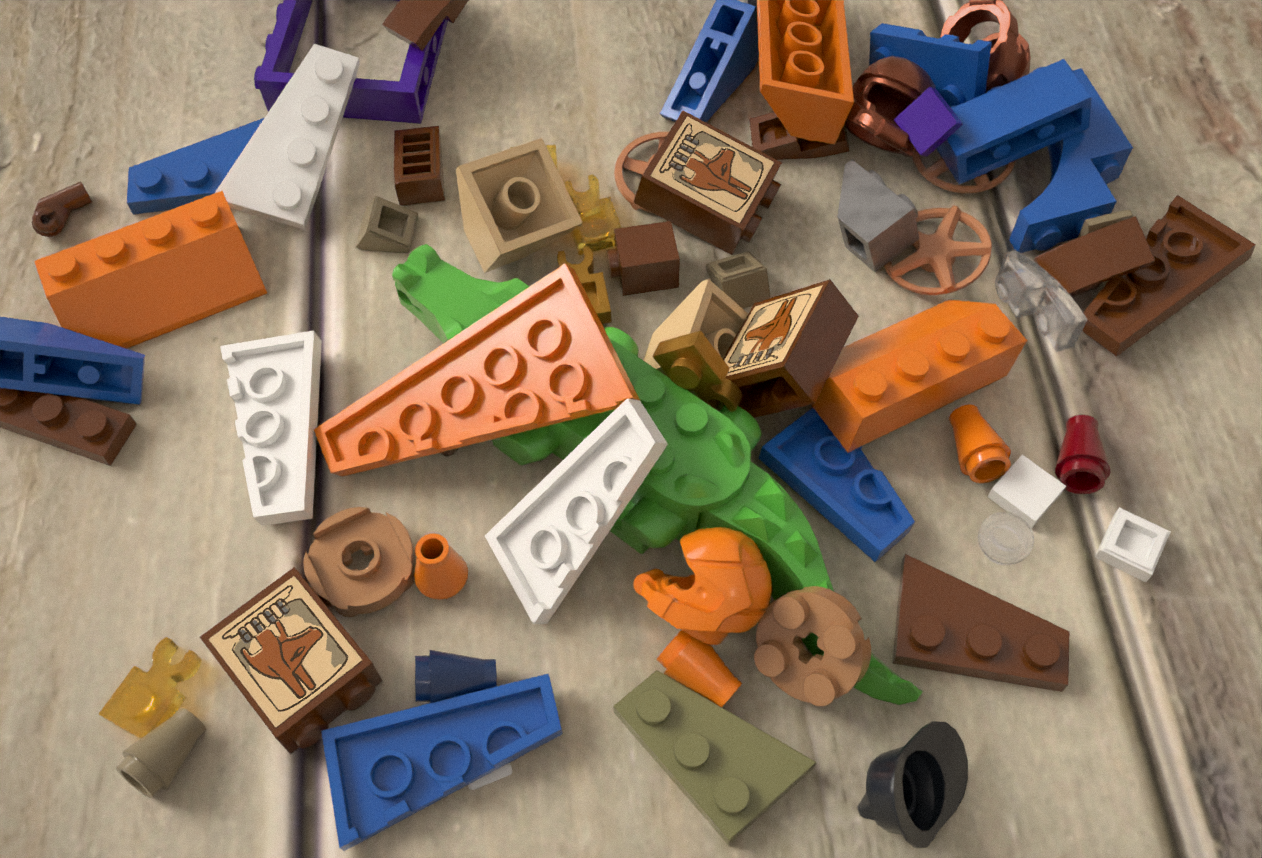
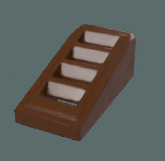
M439 126L394 130V183L400 206L445 201ZM430 150V151H425V152L406 153V152H415V151Z

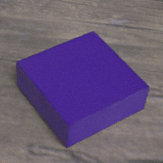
M928 87L894 119L898 126L909 134L908 139L919 154L926 157L963 125L937 89L933 87Z

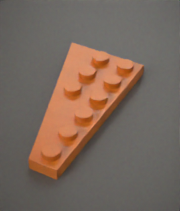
M565 263L315 428L314 432L330 473L343 477L617 409L627 398L639 401L640 399L575 270Z

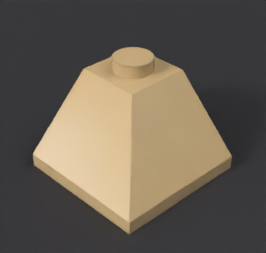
M542 138L460 165L456 169L464 232L484 273L523 259L583 224Z
M710 279L704 280L654 331L643 361L667 376L652 357L659 342L700 330L723 359L748 313ZM690 391L692 394L698 397V395L694 391ZM721 402L717 408V411H720L723 407Z

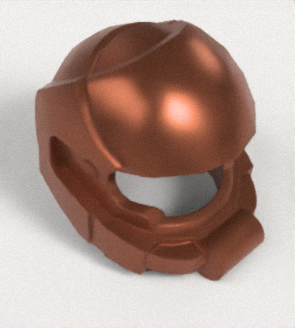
M969 0L954 16L948 17L941 33V37L945 34L959 36V41L963 43L970 35L971 28L975 25L988 21L1000 24V32L990 34L982 39L983 41L992 42L985 93L994 87L1003 86L1028 75L1030 69L1029 44L1018 33L1017 19L1003 3V0Z
M890 56L880 59L865 69L852 86L854 103L844 125L854 136L876 148L912 157L916 148L908 139L909 134L902 130L894 119L928 87L935 88V84L923 68L906 58Z

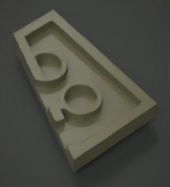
M658 670L613 706L616 716L728 845L813 770L816 764L814 760Z

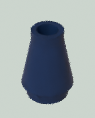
M429 650V655L415 656L416 702L433 703L497 687L496 659H481Z

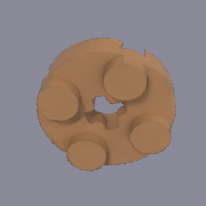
M353 507L337 512L318 526L313 534L315 540L310 546L309 554L305 552L303 561L304 572L311 588L325 605L335 609L338 614L344 617H354L359 614H368L381 610L396 601L414 583L416 555L413 543L401 521L387 512V516L381 513L371 512L367 507ZM362 550L365 556L374 553V559L369 562L367 568L363 570H358L357 568L350 570L347 568V566L353 563L352 554L354 552Z
M811 586L804 587L801 590L790 591L770 603L765 609L766 613L757 626L756 643L758 648L754 653V661L758 670L763 675L770 677L782 691L795 699L811 703L815 706H826L835 699L847 694L864 677L871 659L869 637L866 640L864 639L863 630L858 624L862 618L856 608L846 598L830 589ZM810 633L819 637L817 646L824 651V655L816 654L813 656L809 654L802 644V638H806Z

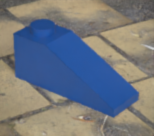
M738 0L715 1L660 112L662 117L676 122L684 110L707 122L753 71L759 59L756 6Z
M0 317V388L141 404L145 365L144 354L50 323Z

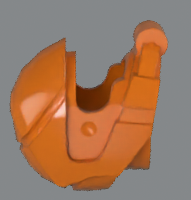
M726 527L698 529L682 536L680 544L683 554L694 574L688 577L673 576L655 568L639 574L634 579L635 591L649 602L647 607L675 628L682 629L690 636L710 645L721 644L729 633H743L753 628L766 613L765 609L770 604L772 593L770 571L754 540L743 532Z

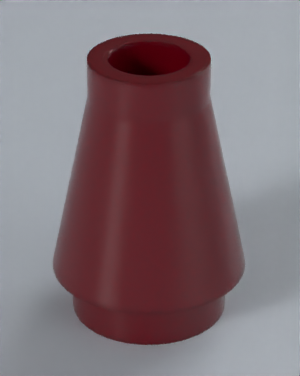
M1075 415L1066 422V433L1055 467V474L1060 482L1066 485L1065 490L1071 493H1095L1104 487L1105 480L1110 476L1111 469L1098 431V421L1089 415Z

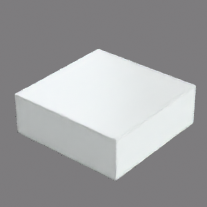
M1021 455L994 485L988 498L1032 529L1059 498L1066 485L1027 457Z
M1119 507L1113 515L1095 558L1147 582L1153 575L1171 531Z

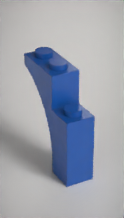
M1082 68L1073 70V72L1092 97L1090 126L1081 132L1047 146L1051 161L1050 184L1041 195L1019 212L1009 239L1017 254L1035 249L1038 251L1047 250L1057 243L1078 238L1086 219L1112 213L1117 202L1106 184L1119 178L1133 147Z

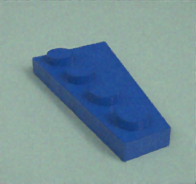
M549 673L322 730L339 848L343 851L352 848L562 735Z

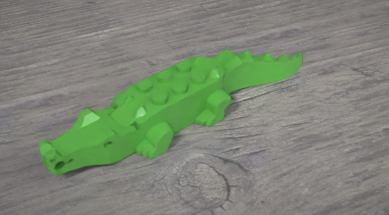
M428 244L414 249L409 254L407 261L404 264H398L392 273L401 305L415 315L442 344L530 287L518 278L505 282H493L474 278L441 260L437 252ZM606 327L605 331L641 403L668 443L610 532L640 554H644L649 547L664 548L673 540L677 539L680 541L682 536L698 529L730 528L743 532L756 543L770 571L772 582L771 596L774 600L790 591L801 590L804 587L819 586L834 591L818 541L803 512L778 482L750 461L751 451L757 445L762 435L758 422L739 406H737L736 411L732 412L726 408V405L720 411H717L685 388L677 386L669 377L638 357L639 348L627 333L618 328ZM616 409L492 439V442L496 448L519 465L542 461L551 453L564 460ZM810 633L806 638H802V642L813 656L816 654L823 656L824 651L817 646L819 637L814 633ZM872 652L867 672L854 687L872 698L897 705L917 701L923 692L912 682L904 680Z

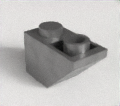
M851 160L844 167L838 221L845 247L871 270L876 272L919 240L916 223L918 212L913 202L906 195H897L886 187L878 173L874 170L866 171L854 160Z

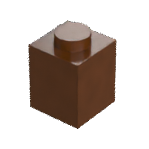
M671 221L614 229L615 249L607 250V261L610 278L619 277L623 296L679 288L680 258Z

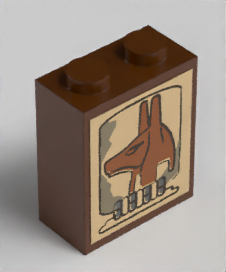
M683 110L643 173L633 203L667 221H671L672 224L733 255L741 239L750 243L762 221V217L756 214L760 205L769 209L781 186L774 178L782 162Z
M831 279L754 303L723 357V360L730 368L726 379L735 383L742 393L738 406L747 411L753 418L816 403L859 317Z
M295 567L200 636V639L289 754H292L298 748H307L322 738L321 731L328 729L329 723L346 710L353 711L364 705L375 693V687L383 681L372 661Z

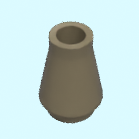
M181 707L172 717L124 750L122 754L125 758L116 767V770L136 790L149 798H153L160 789L168 790L198 738L206 731V727L194 714Z

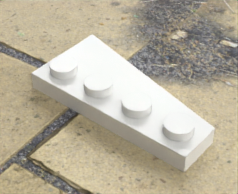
M317 44L312 46L215 193L223 191L230 208L306 230L360 66L359 57Z
M315 331L220 346L222 358L228 366L230 376L227 379L229 394L235 402L238 417L235 420L237 435L243 443L245 453L243 466L253 517L262 526L313 518L317 440L314 429L317 428L322 344Z
M627 398L485 535L533 625L547 624L668 445L639 400Z

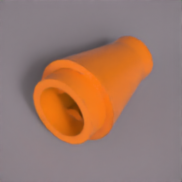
M967 404L955 409L950 414L949 421L953 428L961 472L969 476L975 483H988L1003 476L1011 466L1009 460L1011 450L984 419L977 406Z
M427 534L417 542L415 547L417 557L414 580L419 591L432 599H448L455 596L461 591L468 579V567L463 557L439 534Z
M683 630L674 637L657 658V661L666 668L663 674L720 707L724 706L742 684L732 674L710 644L701 642Z

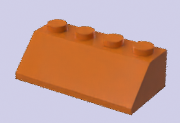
M757 0L761 94L791 136L835 145L854 103L844 0Z
M223 191L34 261L45 295L62 328L126 349L267 294V290Z
M949 299L843 347L816 403L812 407L847 453L1006 377L1025 346L1027 339L996 304Z

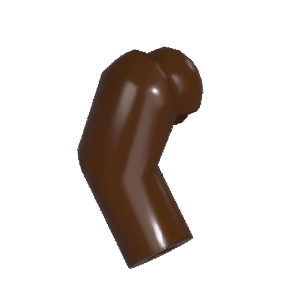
M80 181L38 201L31 222L33 229L38 234L45 237L56 236L62 232L71 211L92 202L83 183Z

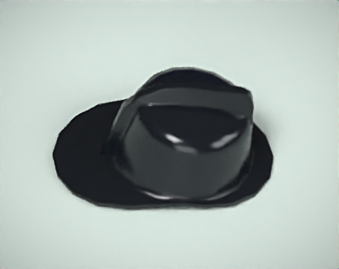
M931 721L922 727L905 746L877 756L870 763L867 771L866 793L857 806L859 815L865 819L875 820L878 826L889 833L903 835L905 840L914 848H927L935 839L938 831L957 810L964 798L967 786L968 759L964 743L956 729L946 722Z

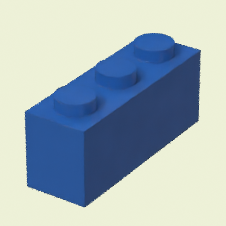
M1062 59L1046 67L1037 68L1030 74L1008 84L994 87L987 93L965 103L951 106V109L963 125L936 149L958 185L1089 128L1092 97L1065 59Z

